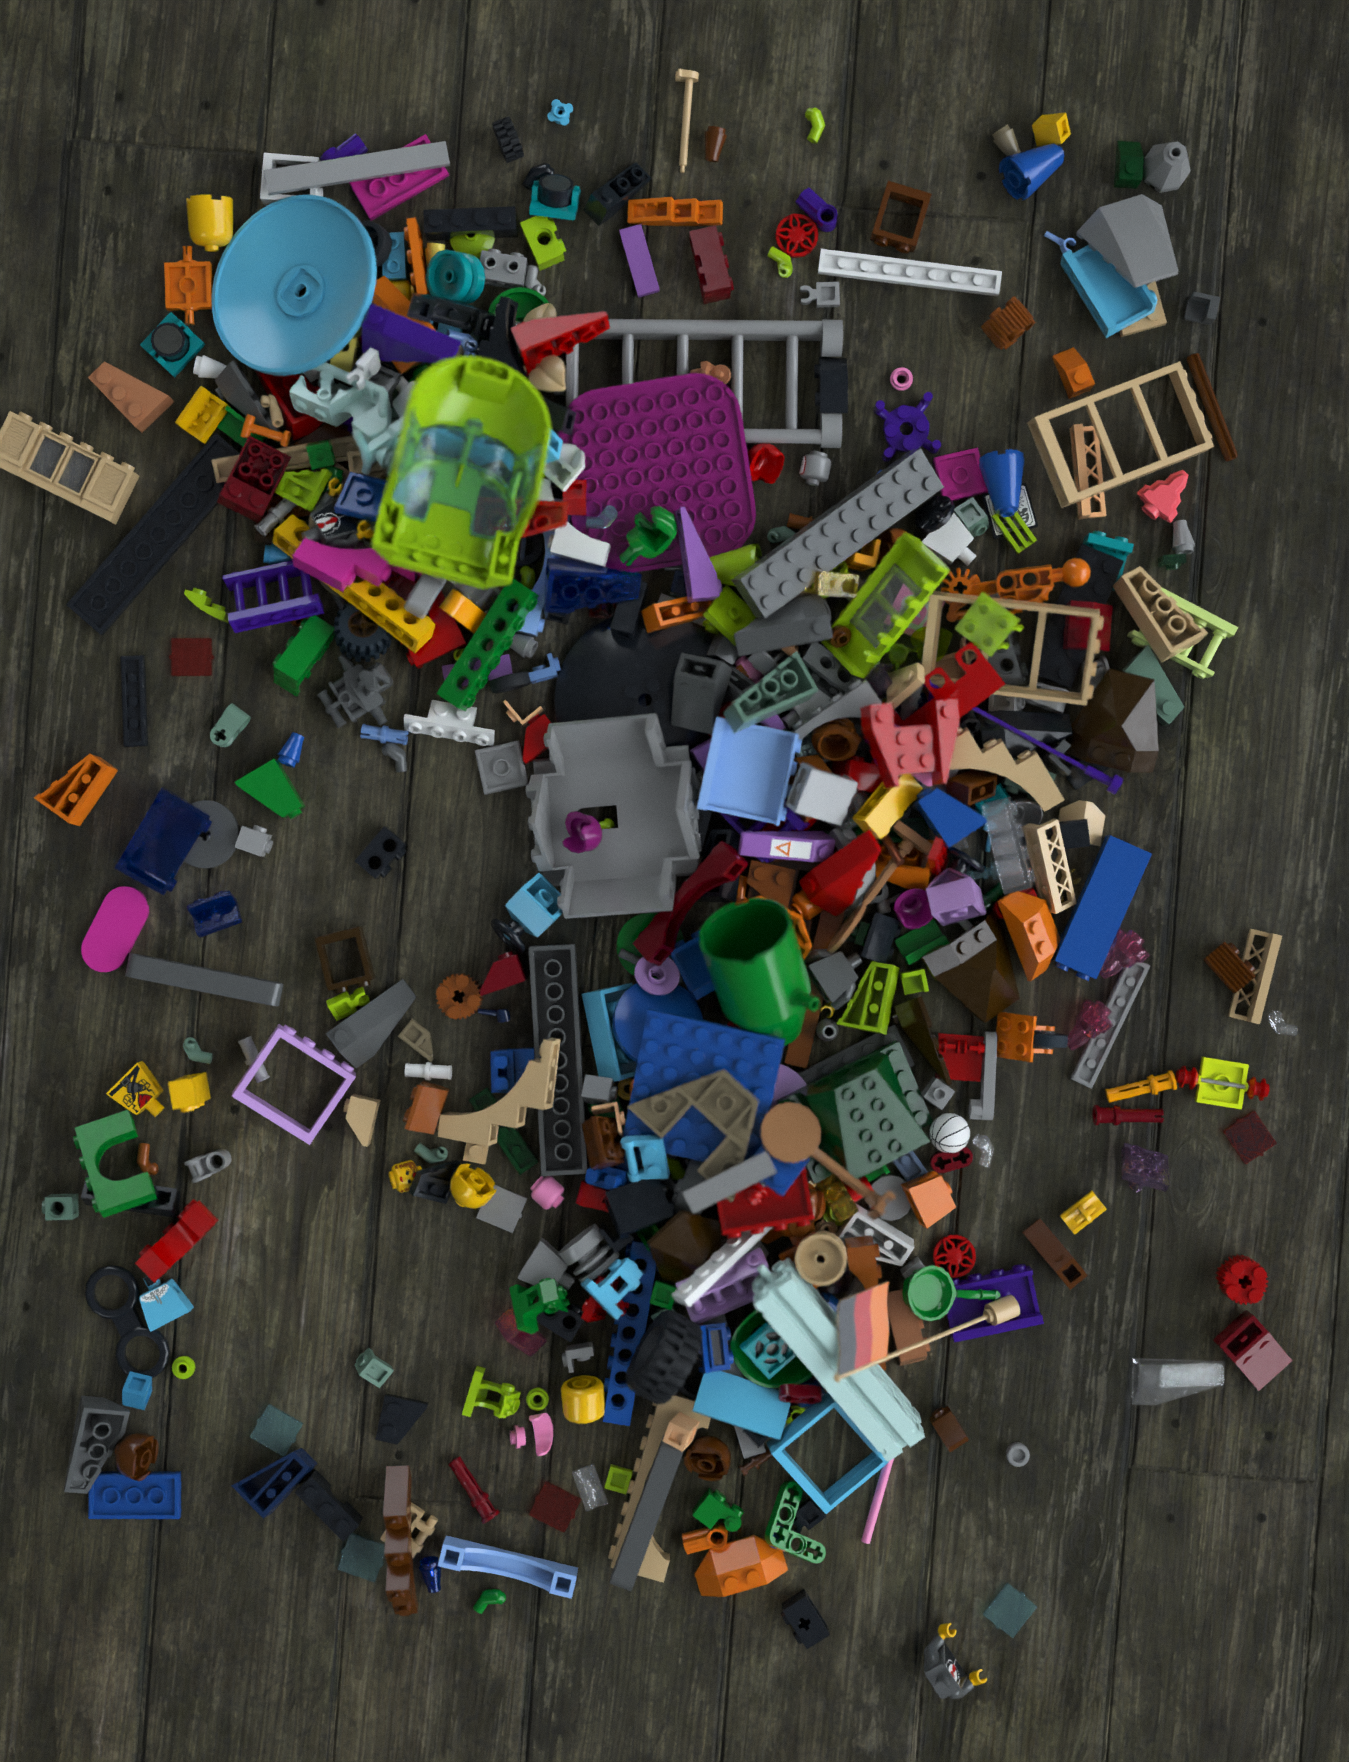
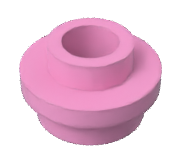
M900 367L891 373L890 383L894 389L904 391L911 386L913 376L907 368ZM903 376L905 382L899 383L897 377Z
M514 1425L513 1430L510 1431L511 1445L515 1444L516 1449L526 1445L524 1427H518V1425Z

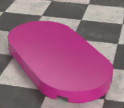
M122 886L113 889L106 895L82 942V957L91 969L98 972H110L125 963L149 915V905L145 895L140 890L134 887Z

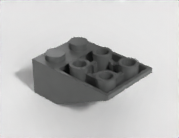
M681 653L674 677L671 725L713 735L716 716H719L733 669L722 661Z

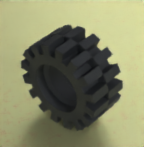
M507 116L492 122L496 139L506 163L524 157V152L511 118Z

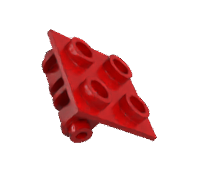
M938 1033V1051L944 1058L951 1080L981 1082L982 1055L985 1052L984 1036ZM935 1073V1078L940 1079L939 1076Z

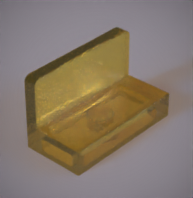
M816 571L814 587H807L804 592L823 596L856 598L859 575Z

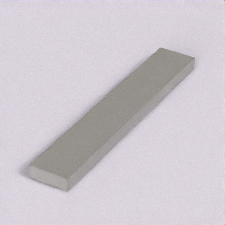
M1128 956L1070 1079L1092 1089L1150 965Z

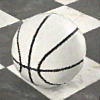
M945 1113L933 1121L929 1135L932 1144L938 1150L944 1153H956L968 1143L970 1129L967 1122L961 1116L954 1113Z

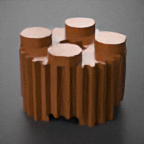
M1016 296L1012 297L1005 304L1006 307L1003 310L998 307L989 316L990 319L981 326L983 332L1000 350L1008 349L1025 330L1028 331L1036 323L1033 320V316Z
M455 973L442 980L443 982L439 984L440 986L436 991V999L438 1000L437 1004L440 1005L438 1008H442L441 1012H445V1016L448 1015L449 1018H459L461 1020L463 1017L466 1019L477 1012L480 1008L479 1006L482 1005L480 1001L483 1000L480 995L481 983H477L478 979L474 980V977H470V974ZM456 990H459V993L462 991L465 993L463 1002L455 999Z

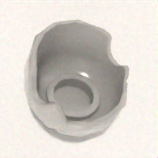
M1019 798L1013 801L1005 813V819L1009 827L1024 826L1029 823L1040 824L1043 817L1040 805L1027 798Z

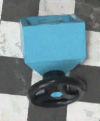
M538 873L505 904L512 919L505 924L503 921L494 918L491 920V927L511 949L518 953L525 952V945L520 936L524 932L538 938L563 914L557 905V898L561 896V893L545 877Z

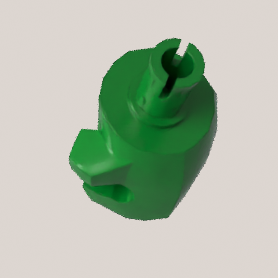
M659 506L650 508V514L654 523L649 522L641 512L637 513L634 517L636 526L626 535L630 546L619 556L622 563L628 561L626 566H631L639 555L651 559L664 552L677 534V524L673 513Z

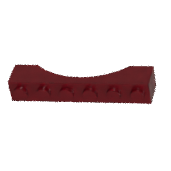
M721 841L712 849L708 857L698 865L696 871L689 879L684 881L682 887L674 895L673 911H660L656 914L645 930L639 933L638 938L632 944L648 962L661 966L674 951L680 925L693 904L712 888L724 883L733 882L748 866L747 861L738 854L733 846Z

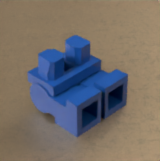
M534 1047L498 1049L490 1052L492 1093H509L523 1075L528 1062L535 1059Z
M634 1147L637 1166L639 1168L641 1153L638 1147ZM626 1154L624 1156L625 1163L604 1169H591L589 1166L585 1178L587 1184L613 1190L633 1183L629 1181L627 1175L629 1168Z

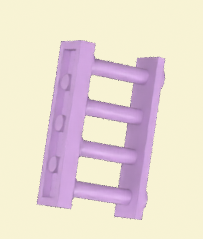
M761 1247L744 1254L690 1307L686 1306L691 1321L699 1325L754 1301L753 1296L755 1294L752 1290V1282L760 1275L757 1268L759 1265L764 1264L769 1270ZM689 1278L684 1279V1280H682V1281H680V1282L675 1283L677 1289H678V1287H679L680 1284H682L683 1282L687 1281Z

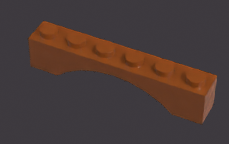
M872 1235L844 1238L849 1270L860 1280L865 1290L877 1286L878 1279L882 1278L880 1264L876 1265V1258L880 1257L878 1243L874 1244ZM886 1361L879 1363L880 1367L885 1371Z

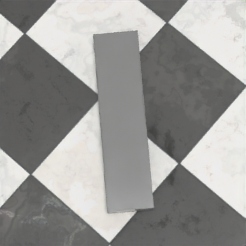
M764 1151L682 1193L694 1214L775 1174L777 1171L767 1151Z

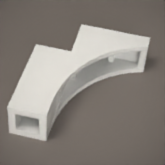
M542 479L538 500L555 501L549 479ZM568 521L567 526L550 530L555 532L554 535H550L547 546L550 548L551 555L605 569L611 548L609 543L584 535L570 525Z

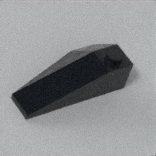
M1005 710L987 712L1048 746L1073 735L1069 714ZM978 713V719L981 723V728L978 732L982 749L987 741L993 738L996 740L1001 738L1013 760H1015V757L1026 750L1031 752L1040 747Z

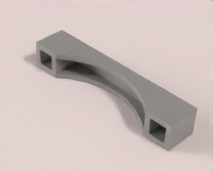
M858 679L848 686L850 689L843 695L839 692L829 699L830 704L825 708L819 706L810 713L812 717L805 722L803 719H800L791 726L793 730L790 732L798 733V739H803L813 729L825 722L845 717H861L860 707L870 704H882V701L866 679L862 682Z

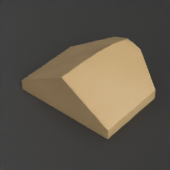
M1078 800L1060 808L1059 822L1087 819L1090 845H1101L1105 815L1093 802Z

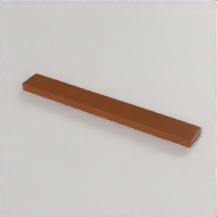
M823 909L820 913L811 951L828 948L832 938L842 925L845 911L839 916H834ZM810 977V995L819 998V1007L814 1012L806 1009L801 1033L792 1043L788 1044L784 1060L786 1064L807 1068L824 999Z

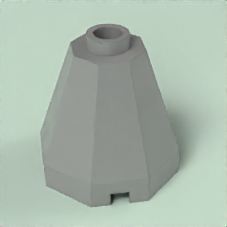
M1178 141L1153 145L1143 160L1144 183L1149 186L1152 185L1159 193L1178 190L1191 171L1186 147Z

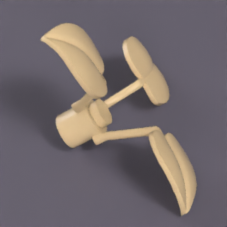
M551 303L543 304L531 310L523 322L532 319L557 317L556 309ZM557 356L545 357L540 364H536L537 368L533 369L529 374V382L537 390L546 392L566 390L565 365Z

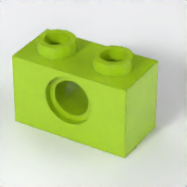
M534 216L520 222L522 232L539 267V271L564 261L563 253L566 252V248L562 239L557 240L554 232L557 231L553 218L548 219V217ZM542 237H548L551 239L550 242L546 245H542L538 242L539 239Z

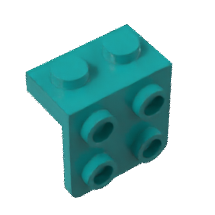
M1093 531V533L1087 534L1084 537V545L1124 561L1115 581L1116 583L1123 574L1127 556L1132 553L1134 544L1128 543V539L1116 536L1115 539L1106 537V533L1100 531Z

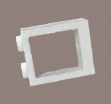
M264 153L260 191L262 203L268 206L280 199L296 196L284 194L269 196L264 170L275 169L277 164L293 166L320 161L319 157ZM323 188L310 189V195L323 197Z

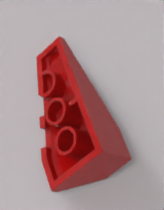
M871 830L861 834L812 869L799 881L810 902L834 916H839L853 904L855 900L854 895L857 889L862 887L864 883L862 880L865 874L871 870L882 850Z

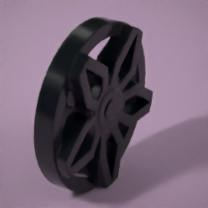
M933 496L920 510H917L915 514L917 528L923 533H930L943 527L954 513L955 505L953 501L947 496Z

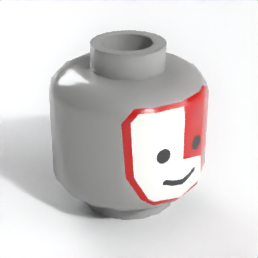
M810 451L809 454L803 456L799 474L806 480V484L819 486V483L828 480L831 461L827 458L828 455L826 453Z

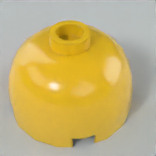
M461 1164L454 1172L450 1181L452 1196L461 1207L480 1208L496 1193L497 1189L494 1190L493 1188L495 1182L489 1174L479 1167L474 1170L469 1168L471 1164Z

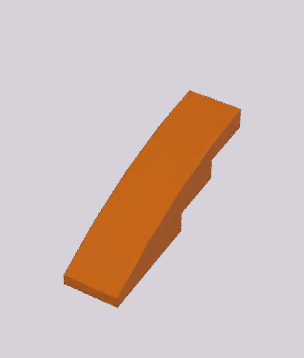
M672 197L628 200V224L714 226L722 225L723 202L721 200L698 201L696 198L674 200Z

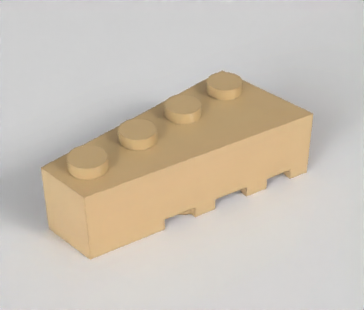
M1141 566L1121 576L1113 585L1114 590L1161 663L1199 643L1208 634L1203 627L1200 629L1193 622L1194 618L1188 612L1185 614L1176 605L1177 602L1171 596L1168 597L1161 590L1162 587Z

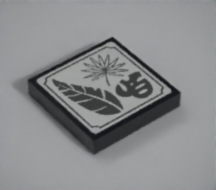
M1022 483L1017 512L1027 527L1034 529L1038 527L1027 484ZM989 493L983 494L981 497L993 540L1005 537L991 518L996 512ZM1000 516L999 519L1011 535L1014 534L1005 519ZM1010 516L1011 520L1016 525L1018 530L1020 532H1023L1020 526L1013 518V516Z

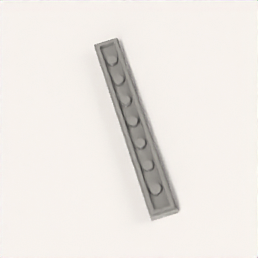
M446 141L268 169L264 170V175L270 196L450 166Z

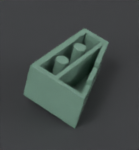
M1149 645L1141 648L1122 671L1155 679L1157 721L1162 726L1169 725L1184 709V705Z

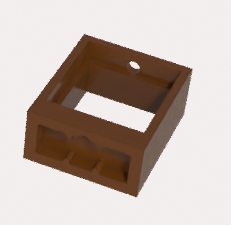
M888 181L870 240L881 247H887V245L895 247L901 253H914L932 194ZM889 198L921 208L912 239L880 230Z

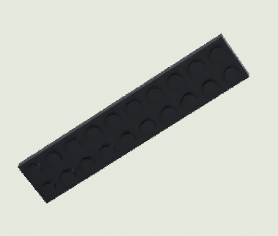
M216 433L66 605L103 636L217 506V500L226 482L216 483L211 460L240 455V453Z

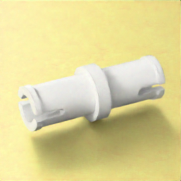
M426 1062V1064L406 1063L405 1077L425 1078V1080H431V1078L451 1080L452 1065H432V1062Z

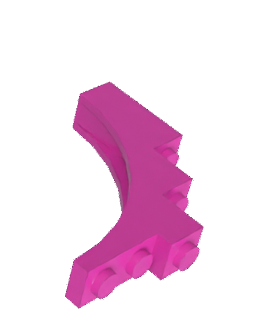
M304 538L293 554L294 567L341 592L344 591L346 586H351L356 575L379 587L383 580L387 581L392 570L414 582L419 575L424 574L391 565L373 548L359 550L339 549L321 545Z

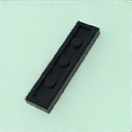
M120 656L124 747H148L145 656Z

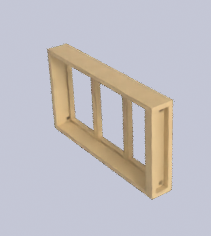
M1181 362L1041 414L1027 423L1061 508L1199 455L1214 447L1211 440L1213 438L1212 434L1207 430L1204 414L1197 405L1196 394L1189 385L1187 372L1183 370ZM1169 374L1197 444L1193 448L1167 457L1139 387L1143 383ZM1130 389L1159 461L1123 475L1094 402ZM1085 406L1114 479L1078 492L1049 420Z
M934 591L930 595L922 659L924 676L935 669L943 600L973 604L979 596ZM992 598L1002 607L1039 611L1029 687L1005 684L993 694L1087 705V699H1092L1094 685H1090V678L1096 675L1097 662H1093L1094 653H1099L1100 639H1096L1097 630H1102L1104 617L1099 616L1100 609ZM1047 612L1091 617L1081 693L1037 688ZM981 650V653L988 661L989 655ZM932 675L930 678L931 682L940 688L945 683L944 677ZM951 678L953 682L958 680L957 678Z

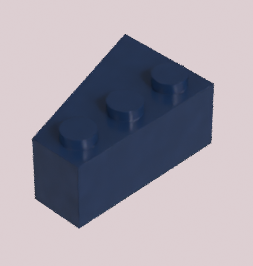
M300 1448L237 1482L232 1487L264 1519L276 1510L318 1463L303 1448Z

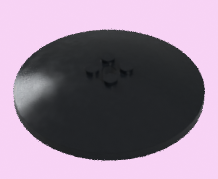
M641 614L634 641L611 635L610 628L613 617L587 631L571 648L565 658L555 689L557 723L656 713L666 747L689 745V750L711 738L706 733L671 725L674 677L681 653L725 662L718 657L707 655L713 640L694 624L687 622L647 633ZM642 694H648L652 698V703L647 707L639 704V697ZM689 751L692 768H695V774H697L701 769Z

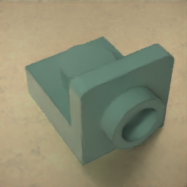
M973 497L954 509V513L973 538L982 535L990 527L987 515Z
M370 1348L361 1353L355 1363L359 1376L378 1388L384 1384L394 1371L391 1365L375 1356Z

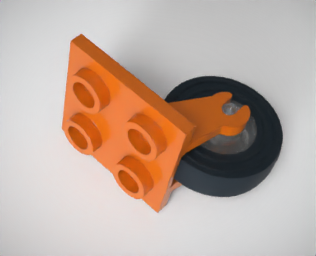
M1000 1012L997 1015V1057L1033 1062L1034 1053L1053 1054V1048L1067 1047L1068 1036L1054 1033L1055 1026L1036 1025L1037 1016Z

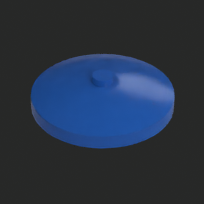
M636 983L627 989L617 1002L613 1013L614 1035L624 1053L636 1063L638 1062L649 1008L703 1020L696 1000L682 986L677 985L672 992L665 995H654L646 992Z

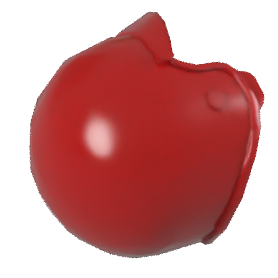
M758 443L752 446L747 452L751 480L757 481L760 479L765 483H775L783 469L784 454L770 443Z

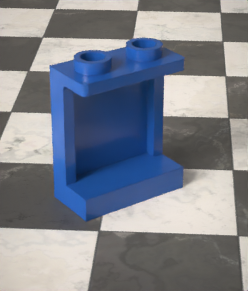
M700 930L691 934V940L684 942L682 939L676 942L674 951L669 955L671 960L677 965L679 974L694 1000H698L715 990L700 948Z

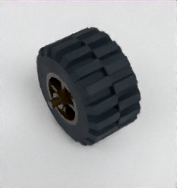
M346 603L343 605V610L339 609L334 620L336 644L339 646L342 654L346 652L347 658L352 659V657H355L357 662H360L361 659H365V662H370V658L377 660L380 658V653L384 655L387 652V648H390L391 634L352 604Z

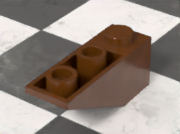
M1040 1218L1022 1232L1070 1290L1088 1276Z

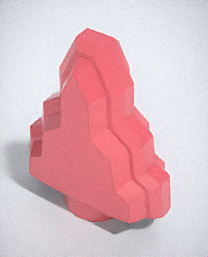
M1180 470L1169 475L1165 481L1157 480L1151 486H1143L1137 492V495L1144 503L1142 506L1143 512L1154 520L1159 516L1171 523L1178 514L1176 508L1181 502L1180 493L1186 487L1188 474L1184 470Z

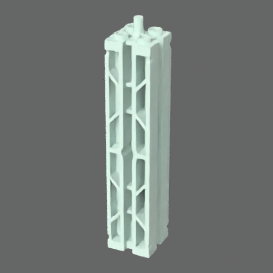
M789 1257L784 1261H778L773 1265L772 1273L764 1264L759 1265L757 1271L760 1275L752 1282V1290L755 1294L753 1296L755 1307L763 1313L766 1320L878 1452L882 1453L884 1459L889 1462L902 1453L903 1447L906 1445L911 1447L925 1438L923 1427L920 1425L922 1423L920 1413L915 1407L911 1406V1402L879 1364L840 1379V1382L834 1381L833 1376L837 1373L839 1354L837 1314L814 1286L801 1277L793 1261Z

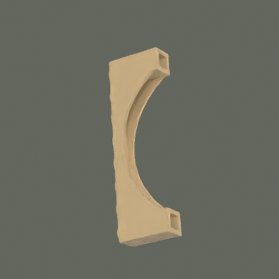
M679 1391L665 1404H655L652 1402L655 1410L654 1414H649L646 1428H649L647 1437L643 1436L639 1449L643 1450L641 1459L636 1458L633 1471L637 1473L635 1480H630L627 1493L630 1494L629 1501H624L620 1514L624 1516L622 1524H617L614 1537L618 1538L616 1546L611 1545L608 1559H611V1568L615 1566L643 1491L645 1480L669 1422L679 1412H682L700 1422L697 1429L702 1427L708 1429L711 1418L692 1412L695 1400L684 1396ZM653 1535L638 1576L664 1583L670 1562V1554L662 1550Z

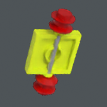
M1202 1057L1199 1075L1195 1067L1191 1071H1187L1185 1065L1176 1072V1083H1179L1180 1088L1184 1084H1188L1189 1089L1192 1090L1197 1085L1195 1102L1242 1110L1245 1092L1249 1099H1253L1255 1095L1258 1096L1259 1101H1262L1269 1094V1084L1266 1083L1264 1078L1260 1082H1256V1078L1252 1077L1248 1083L1246 1082L1249 1064Z

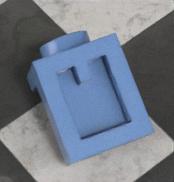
M548 653L550 667L546 668V665H540L532 668L533 672L528 673L531 683L535 684L557 678V671L561 670L558 657L553 658L552 653Z

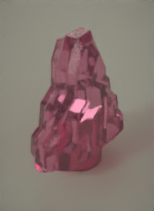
M1119 927L1099 974L1106 979L1116 975L1122 968H1131L1137 962H1144L1150 956L1141 946L1145 940L1132 929L1126 933Z
M1090 999L1085 1000L1081 1005L1080 1013L1076 1017V1025L1069 1033L1067 1046L1071 1050H1075L1086 1044L1089 1039H1095L1101 1033L1104 1034L1113 1026L1108 1018L1112 1011L1098 1000L1095 1003Z

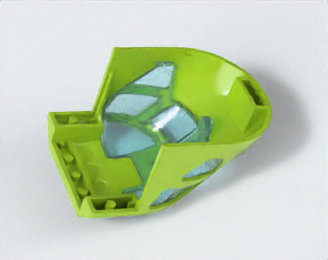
M462 356L436 363L428 368L415 382L409 397L389 476L383 492L371 545L388 563L480 589L511 584L519 540L539 499L551 432L550 418L546 405L538 391L525 377L500 362L482 357Z

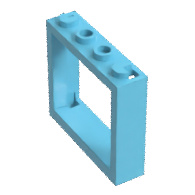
M828 1392L822 1396L820 1403L811 1405L783 1429L780 1441L770 1439L766 1443L775 1459L825 1514L889 1463ZM835 1408L873 1452L823 1493L784 1448L831 1409Z

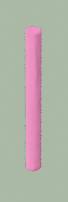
M894 1458L880 1472L861 1539L866 1544H870Z

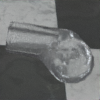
M1274 1010L1268 1015V1023L1275 1033L1297 1036L1298 1026L1285 1024L1281 1017L1283 1014L1280 1011Z
M977 1134L973 1138V1144L978 1146L982 1152L979 1165L990 1168L994 1146L986 1135L981 1136Z

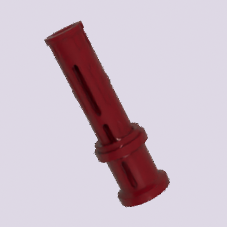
M1094 1105L1092 1109L1094 1125L1112 1123L1113 1126H1117L1121 1122L1163 1123L1164 1121L1163 1117L1155 1116L1164 1115L1162 1108L1121 1109L1117 1105L1112 1107Z
M461 1456L448 1463V1466L471 1499V1507H475L481 1516L482 1524L497 1516L500 1511L495 1509L488 1499L489 1494L485 1491L483 1492Z

